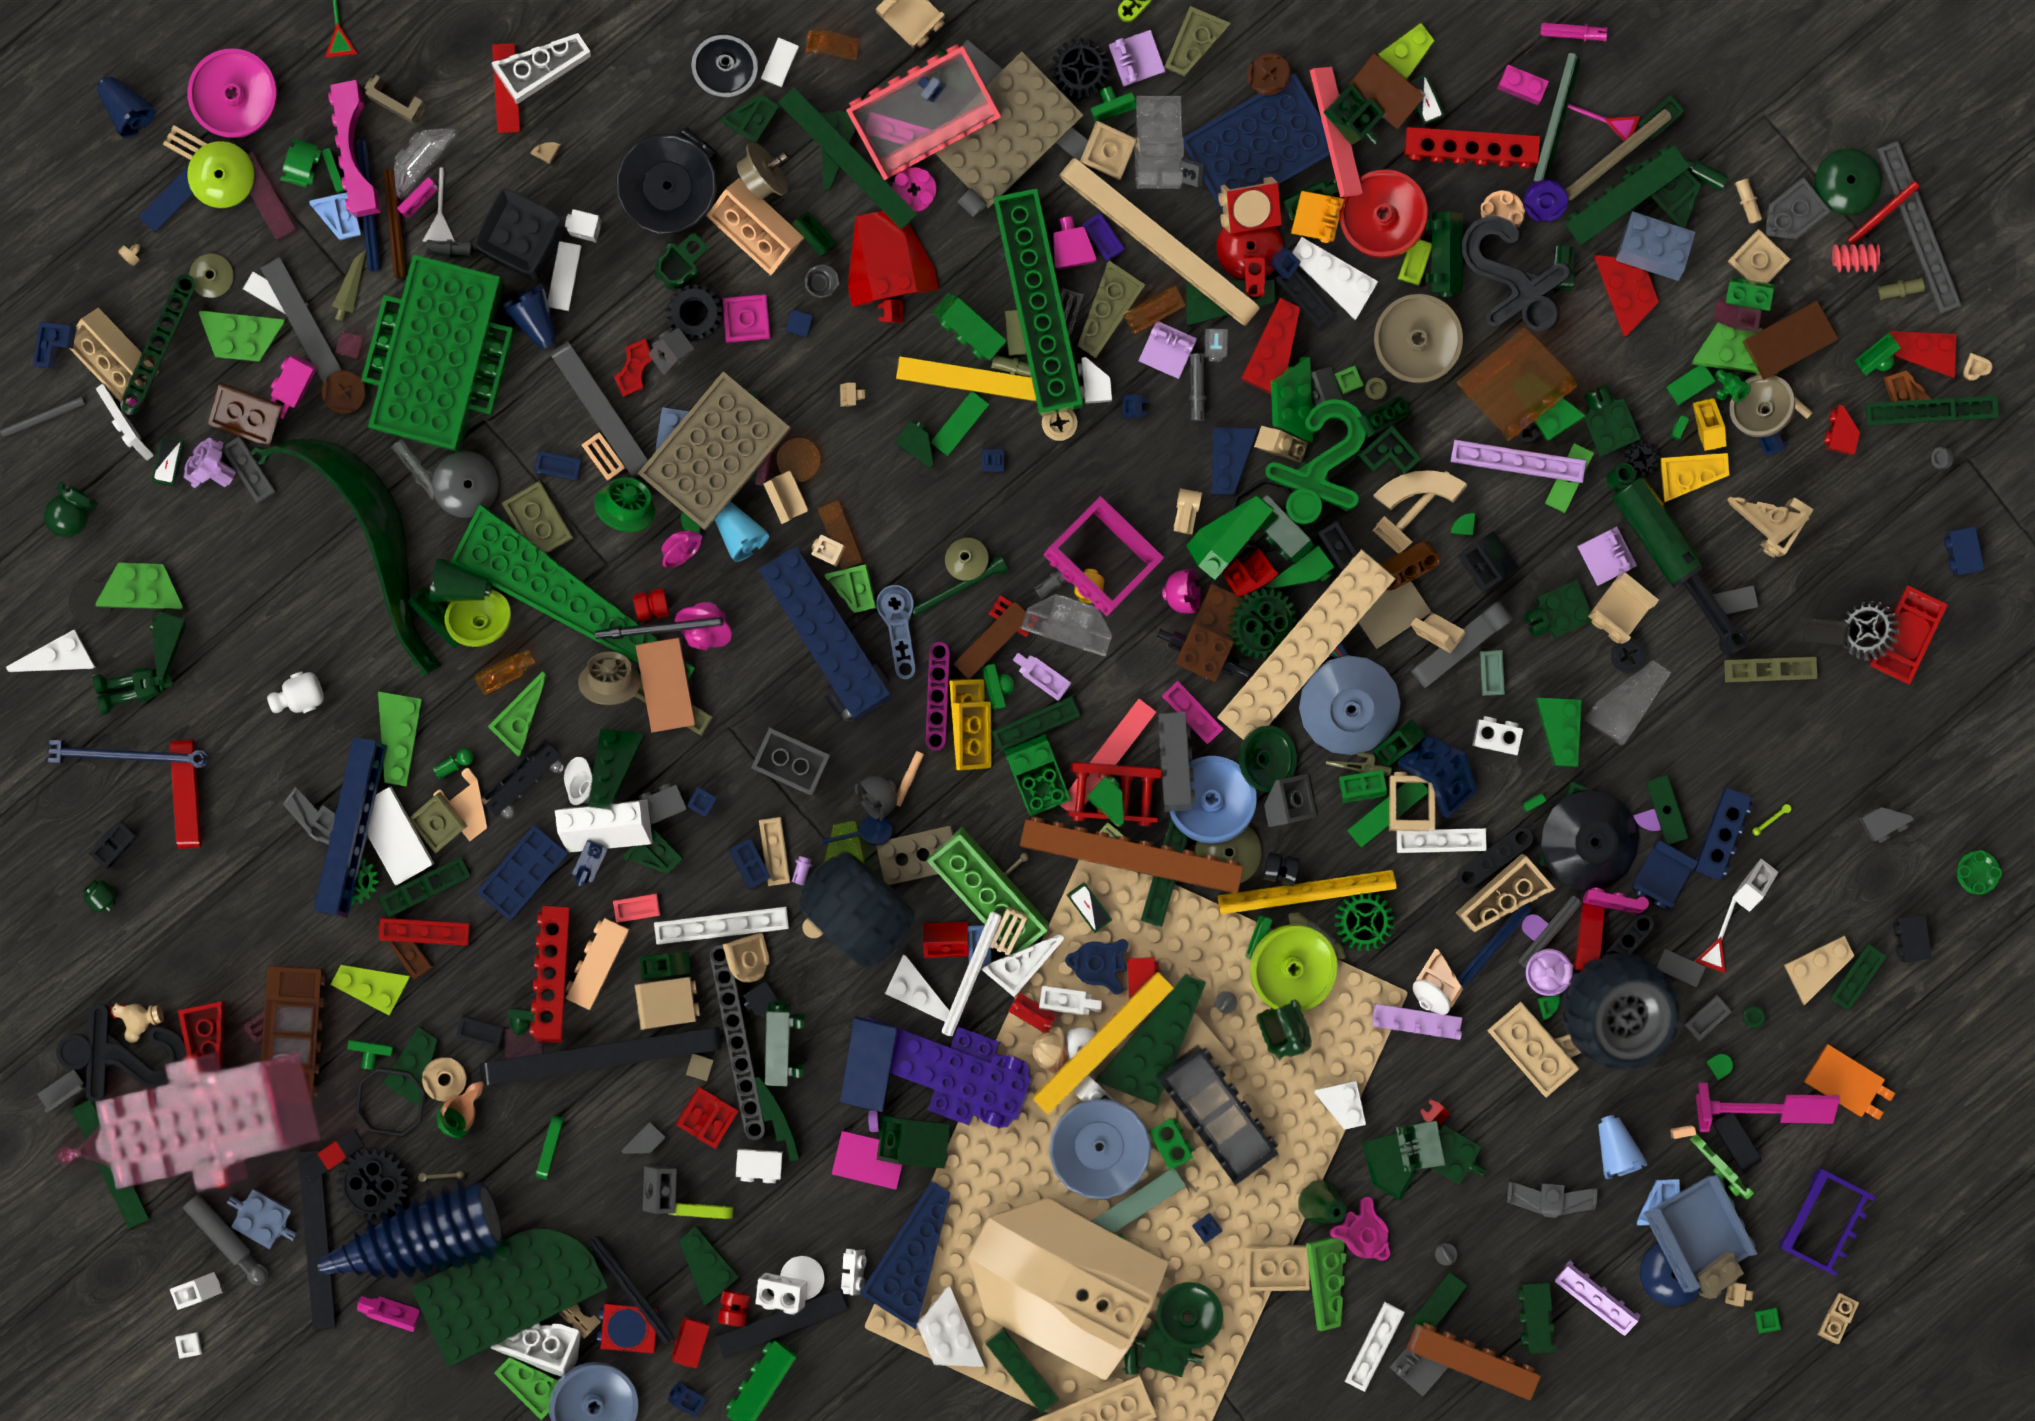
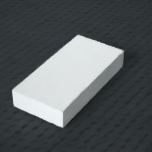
M778 38L761 79L782 88L799 46Z

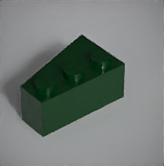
M1549 1282L1521 1283V1288L1517 1289L1518 1302H1522L1523 1311H1519V1322L1524 1324V1333L1520 1334L1521 1346H1525V1350L1529 1354L1556 1352V1345H1554L1553 1341L1554 1324H1552Z

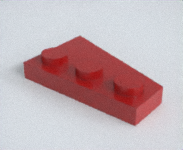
M1889 332L1901 347L1893 354L1894 357L1946 375V377L1955 378L1956 334Z

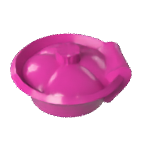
M690 530L674 533L664 542L661 548L663 566L674 568L685 563L699 549L702 535Z

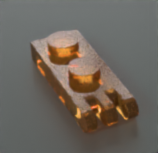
M1173 285L1125 312L1123 316L1128 320V326L1132 327L1131 332L1136 334L1186 305L1178 289Z

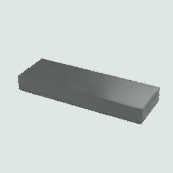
M238 436L222 447L224 454L257 504L276 493L273 485L254 456H252L241 436Z

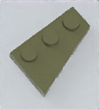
M1190 6L1164 68L1185 77L1231 23Z

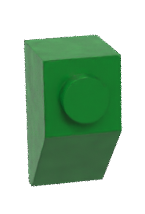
M1105 776L1085 798L1116 826L1120 827L1124 823L1122 791L1118 788L1120 784L1112 777L1108 779Z

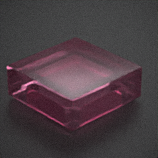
M341 331L335 353L358 359L363 337Z

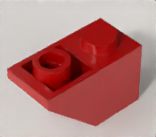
M1838 405L1835 409L1831 410L1829 422H1832L1831 429L1826 431L1824 443L1827 444L1826 450L1852 456L1855 454L1860 432L1845 407Z

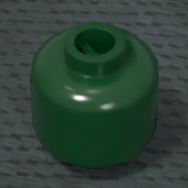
M93 880L83 890L84 902L96 913L103 910L108 912L116 904L114 901L116 892L104 880Z

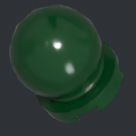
M60 481L56 487V490L60 492L59 496L52 498L46 505L44 523L55 536L70 538L82 532L88 521L87 510L95 511L99 502L95 499L90 502L87 494L69 484L65 488V483Z

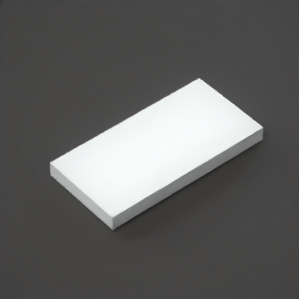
M392 786L376 794L367 836L396 886L434 865V862Z

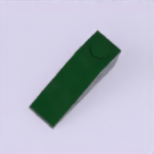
M159 612L157 618H153L150 624L160 686L165 684L186 628L185 619Z

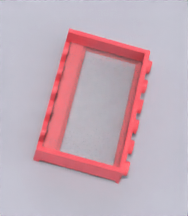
M956 44L947 49L948 54L942 58L936 55L927 60V66L920 68L918 65L907 71L909 76L903 79L898 76L888 81L889 86L882 90L879 86L868 92L870 97L862 101L861 97L849 103L851 107L846 109L884 180L1002 117L965 45L959 47ZM922 76L930 81L935 77L946 84L934 103L920 95L924 88L917 83Z

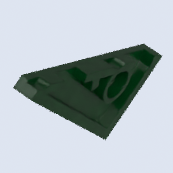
M847 111L820 113L850 143L856 127ZM862 112L857 114L859 118L862 117ZM822 149L824 191H829L840 166Z

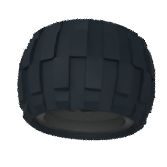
M841 852L837 857L832 856L822 863L808 878L801 890L803 895L798 899L800 911L818 930L856 963L868 968H872L877 962L882 963L891 957L906 941L912 930L911 924L916 920L913 909L875 872L849 852Z
M1615 953L1603 955V958L1600 960H1590L1584 964L1585 968L1580 973H1575L1569 981L1571 984L1568 992H1564L1562 1006L1565 1012L1562 1014L1565 1029L1571 1036L1572 1043L1583 1055L1596 1064L1605 1065L1607 1068L1625 1070L1629 1067L1640 1068L1648 1065L1649 1060L1654 1057L1659 1058L1667 1051L1665 1047L1670 1040H1674L1677 1034L1675 1026L1676 1021L1680 1020V1006L1676 1001L1677 994L1670 980L1665 977L1659 968L1641 957ZM1630 996L1631 1000L1626 1002L1627 997ZM1612 1016L1611 1020L1607 1021V1018Z

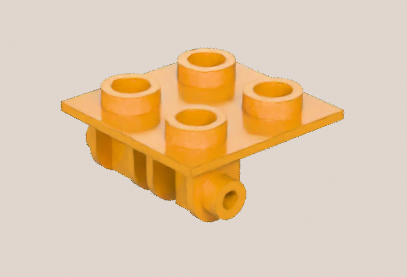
M1301 191L1291 234L1318 238L1324 243L1334 241L1344 199Z

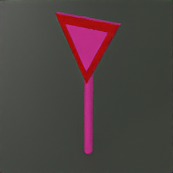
M1572 104L1568 105V108L1607 123L1623 141H1626L1634 134L1640 116L1607 119Z

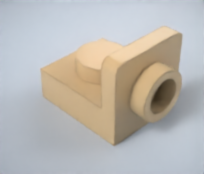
M820 535L819 539L817 538L812 545L813 552L811 555L837 567L846 546Z

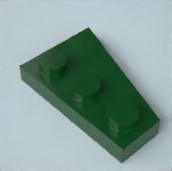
M696 1226L679 1240L698 1291L706 1306L739 1276Z

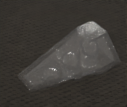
M1650 661L1630 678L1597 701L1585 718V721L1618 744L1624 745L1671 672L1656 661Z

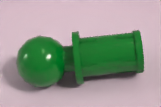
M464 748L458 751L455 758L450 755L449 759L432 768L440 780L455 770L459 771V765H470L473 762L474 755L472 751Z

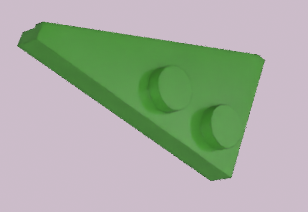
M1697 1133L1690 1138L1691 1142L1715 1167L1713 1172L1720 1179L1723 1180L1725 1178L1730 1183L1728 1188L1736 1197L1740 1195L1745 1199H1749L1754 1194L1750 1189L1745 1188L1739 1177L1707 1146Z

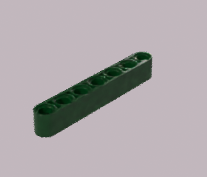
M188 274L180 275L176 279L123 393L121 409L126 414L133 415L140 410L193 296L196 283L194 278ZM187 284L190 289L182 290L179 285ZM178 303L182 308L176 310L170 304ZM169 322L173 327L170 329L164 328L162 323ZM160 341L164 346L157 348L153 345V342ZM151 360L155 363V366L147 367L144 361ZM142 379L146 382V385L138 386L135 380ZM132 398L136 400L137 404L131 406L127 404L126 400Z

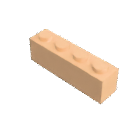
M604 918L603 922L598 921L594 929V933L597 935L593 942L589 940L584 950V953H587L584 962L579 961L574 971L577 973L574 982L569 981L565 989V993L568 994L566 999L588 1010L592 1009L630 929L607 918Z

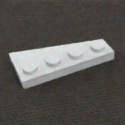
M1301 237L1293 251V254L1301 261L1299 266L1356 320L1378 281Z

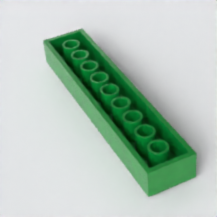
M1036 188L994 197L996 215L1039 417L1083 408L1038 190Z

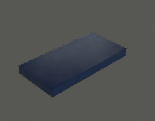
M861 1017L854 1018L840 1102L879 1112L884 1111L898 1026Z

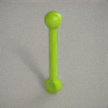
M1783 805L1781 811L1761 826L1753 828V835H1760L1761 830L1784 813H1789L1791 811L1790 805Z

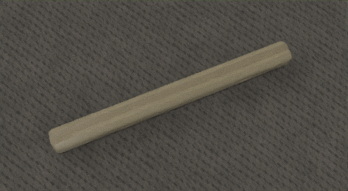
M1666 109L1662 110L1566 189L1568 200L1574 199L1672 118L1671 114Z

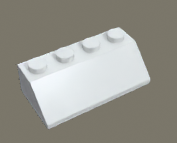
M648 800L613 803L611 810L590 808L588 806L555 810L557 832L567 852L582 851L587 840L607 848L653 844Z

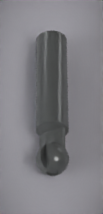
M199 1193L183 1207V1210L234 1266L239 1265L247 1274L249 1283L260 1286L268 1280L267 1268L258 1264L250 1256L251 1250Z

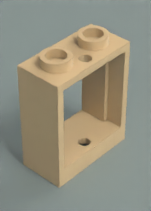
M1394 772V776L1389 777V831H1434L1435 793L1432 783L1417 776H1407V772ZM1396 783H1428V820H1396Z

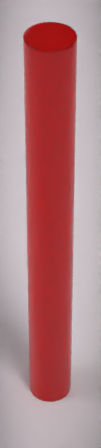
M1914 180L1847 238V241L1850 244L1858 242L1920 188L1917 182Z

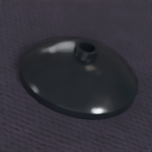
M720 33L705 38L696 47L691 67L696 82L705 91L719 97H732L745 92L753 84L757 76L758 60L755 51L747 41L733 34ZM727 57L730 61L724 62L722 58Z

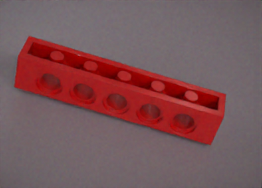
M1407 127L1404 157H1409L1410 161H1422V158H1431V162L1443 163L1444 159L1453 160L1454 164H1466V161H1475V165L1488 166V162L1497 163L1498 167H1510L1511 164H1519V168L1532 169L1533 165L1536 166L1538 164L1540 136ZM1423 141H1431L1433 149L1425 151L1422 148ZM1452 142L1455 145V151L1451 153L1445 151L1444 143ZM1469 143L1475 144L1477 146V153H1468L1466 145ZM1496 145L1499 148V154L1496 156L1491 155L1488 152V146ZM1513 146L1519 147L1522 152L1521 156H1512L1510 148Z
M543 906L542 912H538L537 925L541 926V934L536 936V947L540 948L539 956H535V969H538V978H534L533 991H537V998L532 1000V1013H535V1022H531L530 1035H534L535 1042L562 1043L570 908ZM550 926H557L559 931L556 935H549L547 929ZM548 948H556L558 950L557 954L554 957L546 956L545 952ZM552 969L556 971V976L553 979H546L544 973ZM551 991L555 996L553 1000L545 1001L542 998L543 994ZM545 1013L553 1015V1020L550 1023H543L541 1021V1017Z

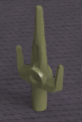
M1357 753L1358 756L1368 758L1364 763L1326 761V765L1360 773L1383 770L1385 776H1391V767L1374 765V754ZM1348 765L1361 766L1362 768H1361V769H1358V768L1348 767Z

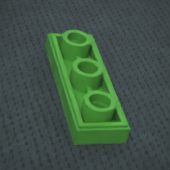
M1573 444L1567 458L1586 460V471L1594 453L1577 444ZM1556 479L1545 504L1565 513L1579 483Z

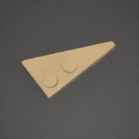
M1739 497L1727 499L1735 510L1775 545L1779 544L1809 519L1804 511H1801L1799 514L1790 512L1788 508L1775 507L1767 503H1748L1745 499Z

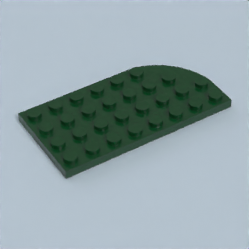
M533 1229L520 1232L504 1240L502 1246L496 1248L493 1259L489 1260L481 1253L477 1264H473L466 1259L461 1268L452 1266L445 1272H440L411 1287L448 1368L609 1288L596 1259L582 1243L569 1235L547 1229Z

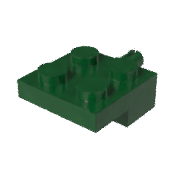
M1351 83L1323 113L1351 145L1360 141L1364 136L1368 138L1372 145H1375L1380 138L1372 131V128L1385 113L1371 97L1366 100Z

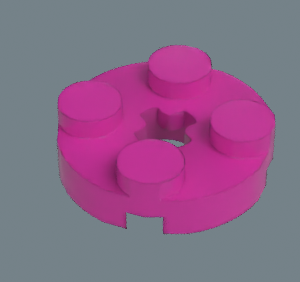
M917 167L901 171L896 175L892 184V189L915 212H921L928 208L936 196V184L933 177L926 170ZM911 184H916V187L921 189L917 192L916 196H913L912 192H908Z

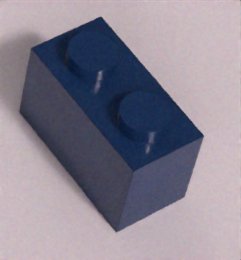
M1976 526L1947 532L1946 537H1944V546L1946 551L1949 550L1951 559H1948L1950 572H1954V576L1984 570Z

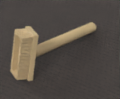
M1425 493L1396 525L1384 516L1372 531H1375L1381 539H1384L1383 541H1386L1396 553H1401L1412 543L1402 531L1435 495Z

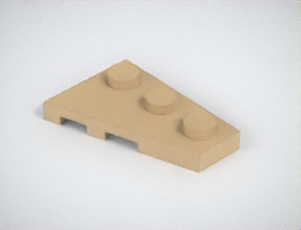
M1842 936L1785 964L1784 967L1803 1005L1826 985L1854 957V954L1845 936Z

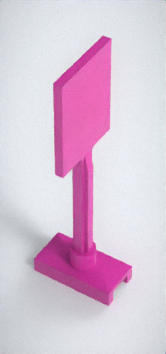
M1699 1083V1094H1696L1700 1132H1709L1712 1114L1781 1113L1780 1123L1833 1124L1840 1101L1839 1096L1786 1095L1784 1104L1720 1103V1101H1710L1708 1083Z

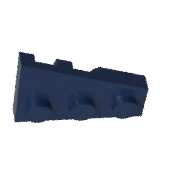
M1213 428L1212 495H1234L1258 428Z

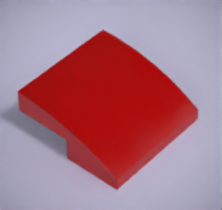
M1260 548L1244 562L1238 558L1235 559L1222 572V575L1237 596L1245 595L1262 587L1279 574Z
M698 1086L675 1124L716 1149L737 1115L738 1110Z

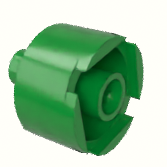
M292 138L291 142L295 143L294 147L289 146L282 170L286 172V176H281L280 180L306 188L307 184L312 185L315 177V172L312 171L313 164L319 163L322 151L318 150V145Z

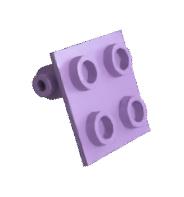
M1151 30L1126 39L1121 38L1116 40L1115 43L1109 44L1123 86L1165 72Z
M1156 321L1139 358V362L1179 379L1197 338Z
M1618 527L1577 546L1597 586L1637 566Z

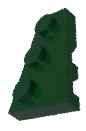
M418 1027L392 1069L412 1073L423 1087L422 1073L426 1065L433 1060L438 1038ZM389 1073L383 1084L419 1107L421 1092L409 1076Z

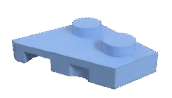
M1679 1179L1655 1181L1637 1219V1225H1649L1644 1212L1680 1192Z

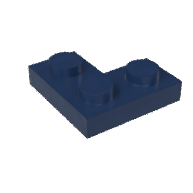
M40 322L33 366L54 369L58 347L73 349L76 327Z

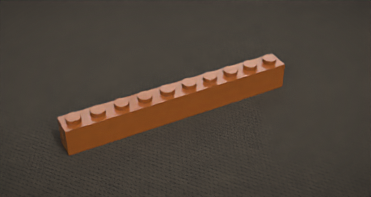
M1031 817V821L1025 820L1020 847L1238 894L1243 867L1239 866L1240 862L1227 859L1226 863L1217 861L1218 857L1205 855L1204 858L1196 857V852L1183 850V853L1174 852L1173 847L1161 845V849L1152 847L1153 843L1140 840L1139 844L1130 842L1131 838L1118 836L1117 839L1109 838V833L1096 831V835L1087 833L1088 829L1077 826L1074 827V830L1065 828L1066 824L1053 822L1052 825L1044 824V819Z

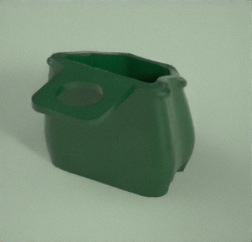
M696 234L689 235L678 247L673 243H669L664 253L656 261L655 277L658 280H662L665 288L668 290H678L689 285L700 275L699 270L693 263L707 250V245ZM691 241H696L700 245V249L696 254H691L687 251V244Z

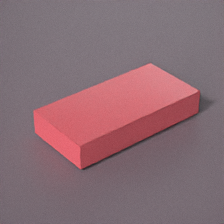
M657 894L613 901L616 923L661 915Z

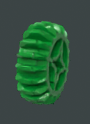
M1372 892L1367 893V898H1364L1362 893L1359 894V899H1356L1355 895H1351V903L1347 899L1343 900L1347 905L1346 908L1338 906V909L1343 911V914H1335V918L1341 919V922L1335 923V927L1342 926V930H1339L1337 934L1342 935L1345 933L1346 936L1342 939V942L1345 943L1350 939V948H1353L1355 943H1358V951H1361L1362 944L1365 945L1366 951H1370V944L1373 943L1374 948L1378 949L1379 945L1376 941L1380 940L1381 943L1385 944L1386 940L1382 936L1391 937L1392 934L1386 930L1387 928L1394 929V925L1388 924V920H1394L1395 917L1387 916V913L1391 912L1392 908H1383L1387 904L1386 900L1378 903L1380 895H1376L1374 900L1371 899ZM1370 903L1375 907L1368 913H1362L1355 905ZM1349 911L1356 918V924L1350 931L1346 923ZM1379 912H1381L1383 919L1380 932L1373 925V920ZM1357 913L1365 918L1370 916L1369 926L1372 930L1365 925L1356 929L1359 926V922H1361ZM1366 929L1374 937L1368 940H1360L1355 938L1354 935Z

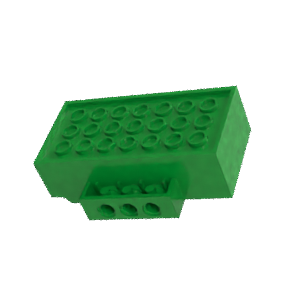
M413 255L402 299L383 295L361 380L364 383L379 387L368 426L370 429L460 452L471 411L493 416L515 330L511 327L495 324L505 284L499 276Z

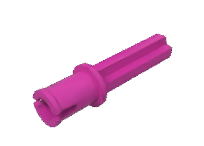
M1542 23L1540 33L1542 36L1584 39V42H1586V39L1606 42L1607 27L1588 26V24L1579 26Z

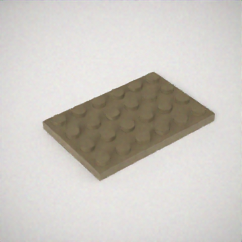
M1023 52L1016 56L986 86L1002 117L935 153L969 189L972 188L987 203V208L994 204V197L1002 196L1084 116ZM981 91L954 118L987 101L983 92Z
M722 372L638 474L706 531L791 428L725 372Z

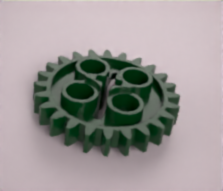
M1260 587L1258 592L1256 590L1252 591L1251 596L1245 594L1244 601L1237 599L1239 607H1232V610L1236 613L1235 615H1229L1233 623L1228 624V627L1233 629L1229 636L1234 638L1232 640L1233 644L1238 645L1237 649L1247 656L1251 655L1255 659L1258 656L1266 659V655H1271L1294 628L1292 623L1297 622V619L1292 617L1296 610L1291 608L1293 603L1288 601V596L1278 590L1274 591L1270 587L1267 589ZM1265 604L1264 609L1260 612L1261 606ZM1250 611H1253L1257 617L1261 618L1262 622L1270 627L1275 634L1273 635L1268 629L1264 628L1263 624L1250 614ZM1279 617L1278 623L1274 625L1275 620ZM1251 621L1250 626L1246 628V624ZM1265 634L1263 641L1260 642V638Z

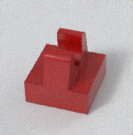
M883 300V303L878 305L879 309H884V316L878 317L879 321L896 324L904 323L903 301Z
M1430 1100L1429 1103L1433 1108L1429 1112H1426L1424 1109H1421L1420 1112L1426 1122L1437 1121L1438 1127H1440L1451 1114L1439 1102Z

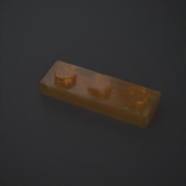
M837 500L817 508L829 538L846 546L839 560L842 570L862 563L863 561L839 501Z

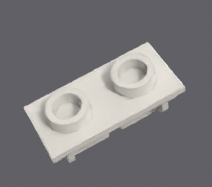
M846 1249V1253L843 1254V1269H850V1273H842L841 1289H843V1294L859 1295L865 1286V1279L863 1278L867 1262L865 1250Z

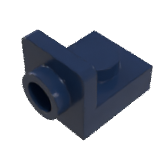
M680 1381L671 1389L668 1401L676 1408L694 1417H697L707 1400L704 1395L687 1387Z

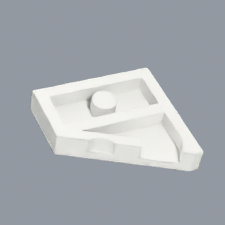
M1356 1081L1314 1090L1317 1097L1343 1129L1366 1125Z

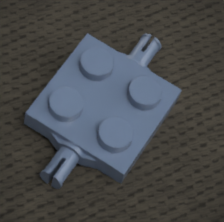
M256 1188L252 1189L244 1202L233 1196L227 1202V1204L238 1209L237 1218L231 1227L268 1249H271L275 1240L280 1235L285 1236L291 1241L297 1235V1233L286 1227L287 1219L292 1209Z

